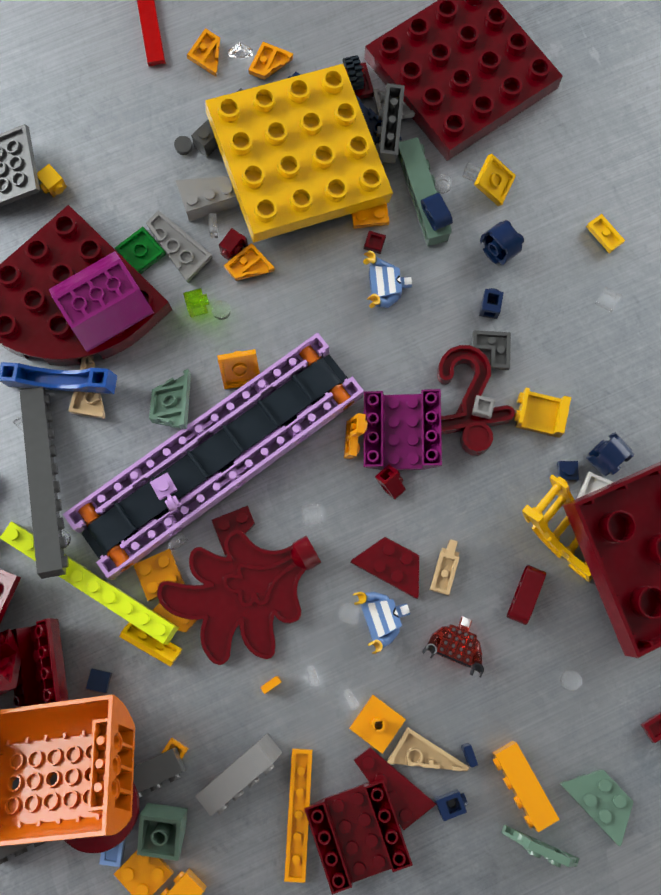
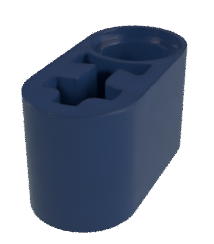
M440 193L421 200L423 212L434 231L453 223L451 213Z

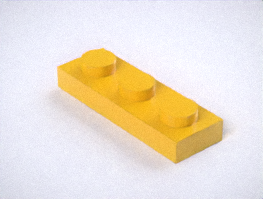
M130 622L124 627L119 636L170 667L182 651V648L171 642L168 645L162 644Z

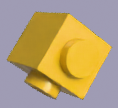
M50 164L37 172L38 180L41 183L39 186L45 194L49 192L54 198L67 188L63 178Z

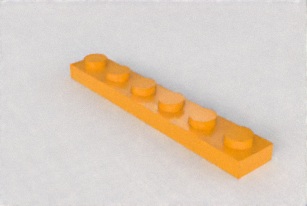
M292 748L284 882L305 883L309 822L304 808L310 805L313 749Z

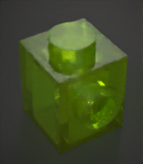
M201 288L183 293L191 318L208 313L206 306L209 305L207 293L203 294Z

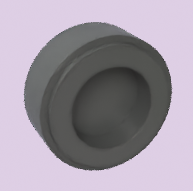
M179 136L174 142V147L178 154L187 155L192 151V142L187 136Z

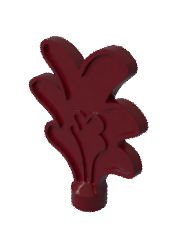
M234 530L227 535L224 541L227 557L216 555L203 547L194 548L189 557V566L193 576L203 585H187L173 581H163L158 586L157 596L159 603L165 610L180 618L191 620L203 619L200 632L201 645L206 656L214 664L222 665L228 661L231 655L233 635L238 625L244 644L251 653L263 659L272 658L276 647L273 630L274 615L283 623H293L299 620L301 607L297 596L298 582L306 570L308 571L321 563L308 537L304 536L285 549L272 551L255 545L241 530Z

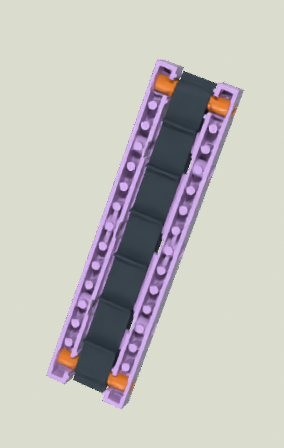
M318 332L188 424L187 429H181L63 514L72 529L83 535L100 559L96 563L108 579L114 580L363 398L364 390L353 376L348 379L333 358L328 355L329 346ZM165 473L169 474L178 490L171 494L172 497L176 495L181 504L176 511L172 510L170 512L165 503L167 497L160 501L150 484L151 481Z

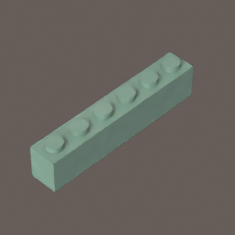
M417 137L399 142L398 159L428 247L448 241L452 229L451 225L434 231L421 207L422 199L439 193V191H436L434 175H431L429 171V160L425 159L424 145L420 144Z

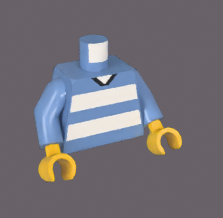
M368 251L364 253V256L368 258L364 259L363 263L366 265L371 263L369 266L371 296L367 300H371L372 303L369 307L389 308L401 298L402 288H412L411 277H401L400 268L376 257L373 251Z
M377 592L353 593V596L357 595L359 597V601L354 604H361L372 638V642L368 643V646L374 645L375 651L372 654H376L382 648L391 644L400 633L399 627L402 626L400 618L410 615L408 605L405 603L395 606L393 599H389L387 595Z

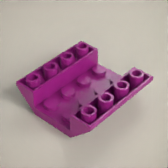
M115 251L49 289L53 300L87 352L154 313Z
M441 389L421 390V394L384 395L383 391L364 392V414H366L365 420L368 423L367 430L364 433V467L383 470L389 464L396 470H425L442 466Z

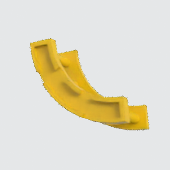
M551 475L550 482L552 488L536 507L531 508L529 505H526L522 510L526 522L529 523L531 521L533 532L558 558L563 556L570 562L568 566L590 582L592 575L586 561L582 562L574 555V551L579 546L576 537L568 547L559 541L561 534L570 525L568 517L566 516L553 532L548 527V522L561 506L575 500L570 492L567 481L561 477L557 478ZM557 495V496H558V499L553 503V505H552V506L548 509V511L543 515L542 512L544 511V509L549 505V503H550V502L554 499V497Z

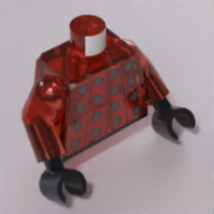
M461 616L458 626L452 624L442 626L431 635L428 644L422 650L423 654L427 650L430 651V658L437 654L471 668V676H473L474 670L479 672L480 678L484 672L480 641L477 639L476 634L469 632L472 620Z

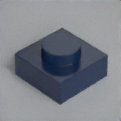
M558 461V477L566 481H578V461Z

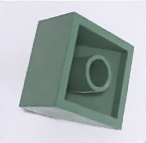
M147 803L139 817L137 855L178 861L186 831L188 808Z

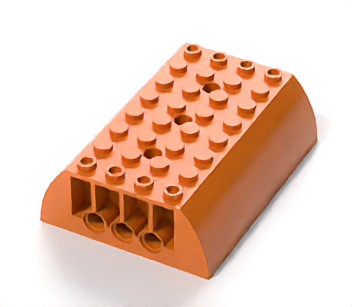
M111 694L0 710V847L110 836L117 834L128 824L132 817L135 724L128 709L118 697ZM56 773L57 781L51 785L50 779ZM18 778L19 785L16 789H13V782Z

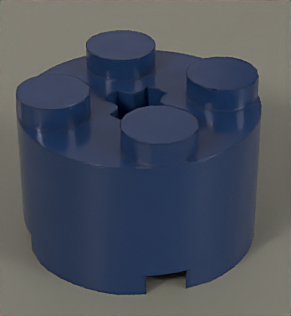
M505 220L482 234L480 242L481 244L484 243L485 248H483V251L493 263L497 264L499 262L501 263L500 265H504L522 251L524 238L520 233H517L508 220Z
M616 432L608 436L610 438L608 441L602 440L589 452V456L586 457L602 476L614 475L620 470L621 467L619 465L622 462H627L634 456L632 449Z

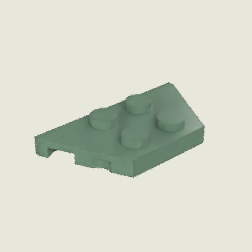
M189 369L184 370V375L174 380L172 377L164 384L152 389L149 419L152 423L187 429L191 382Z
M603 769L593 771L587 775L577 776V778L568 781H561L559 784L615 844L620 847L634 801Z
M507 825L503 826L501 833L524 846V849L529 854L540 858L542 855L549 863L557 867H561V864L567 867H577L580 858Z

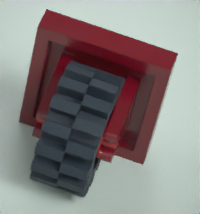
M358 55L343 58V64L355 95L360 99L374 97L366 62L361 63Z

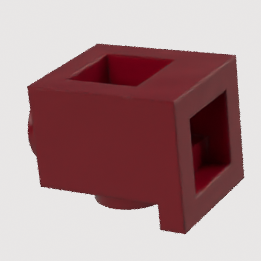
M233 228L229 230L219 243L221 255L227 260L232 259L241 252L243 246H248L247 238Z
M389 464L375 476L384 492L393 499H396L406 490L402 484L404 480L400 476V472Z

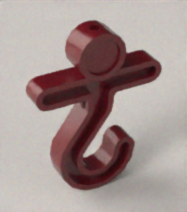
M459 345L450 348L442 356L437 369V379L443 385L449 384L454 375V368L460 364L470 366L474 372V377L456 414L441 416V433L444 435L463 431L460 438L462 449L472 456H479L484 454L492 444L493 432L490 427L509 423L515 415V410L509 405L494 407L491 419L472 415L476 395H482L490 379L491 365L487 356L480 349L470 345Z

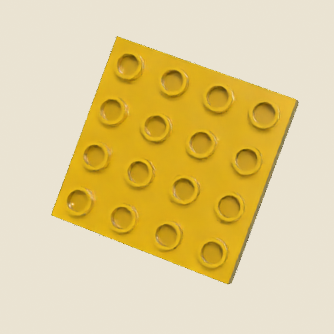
M344 64L205 100L208 120L253 243L390 202L393 191Z

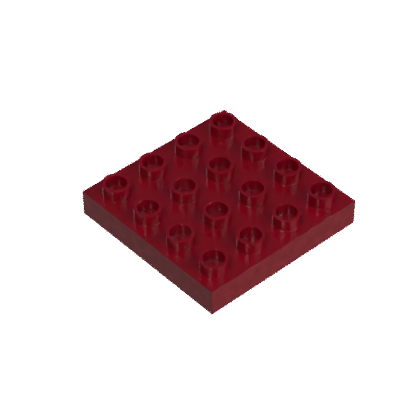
M437 0L365 46L364 59L385 85L390 83L405 86L403 102L410 110L414 111L415 115L412 119L446 161L452 159L558 89L563 77L498 0Z

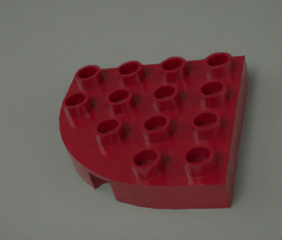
M69 205L0 264V345L27 360L30 356L44 359L49 365L74 366L81 365V358L100 354L103 359L109 358L135 344L172 311L170 303ZM115 251L154 313L87 352L53 300L49 289Z
M660 461L563 505L624 655L639 658L661 647Z

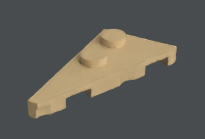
M94 357L83 358L80 370L96 368ZM73 392L68 410L70 413L105 419L101 393Z
M409 727L406 728L387 760L389 764L449 769L453 771H468L470 768Z

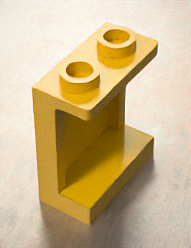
M526 387L518 396L517 403H520V406L514 415L515 427L560 438L565 432L571 397L563 396L562 398H556L529 391L530 388Z

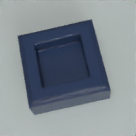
M91 668L86 689L107 693L112 673Z
M463 744L461 748L467 765L471 768L478 766L471 744Z

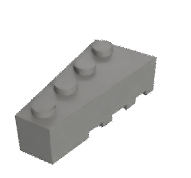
M229 176L176 180L189 222L240 206Z
M268 733L265 734L195 797L210 816L215 812L222 813L229 806L227 804L229 800L233 799L236 801L244 794L242 789L247 785L251 788L260 780L258 776L262 772L266 775L275 767L273 763L282 754V751Z

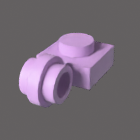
M165 473L151 481L150 484L158 499L161 501L167 497L165 503L170 512L178 510L181 504L176 495L171 496V494L178 490L169 474Z

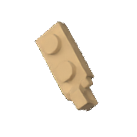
M450 539L447 548H442L439 553L429 590L449 596L460 558L459 552L455 551L458 541Z

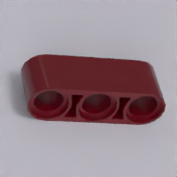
M528 564L526 565L509 607L507 618L523 625L528 624L546 578V572Z

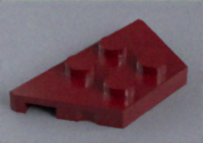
M384 537L351 560V564L418 599V554Z

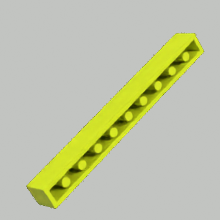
M11 521L0 536V539L36 561L33 533ZM67 556L69 567L66 568V575H60V578L162 644L168 645L179 628L178 626Z

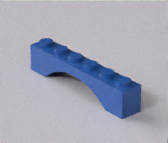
M1 362L0 382L8 387L32 389L43 387L46 390L115 393L117 375L110 369L54 370L20 363Z

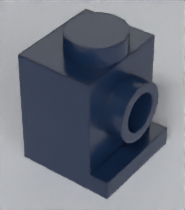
M495 288L485 289L479 316L497 319L501 312L504 292Z
M458 789L439 797H434L443 821L467 813L465 808L468 805L464 793L460 794ZM451 799L455 800L453 807L448 806V801Z

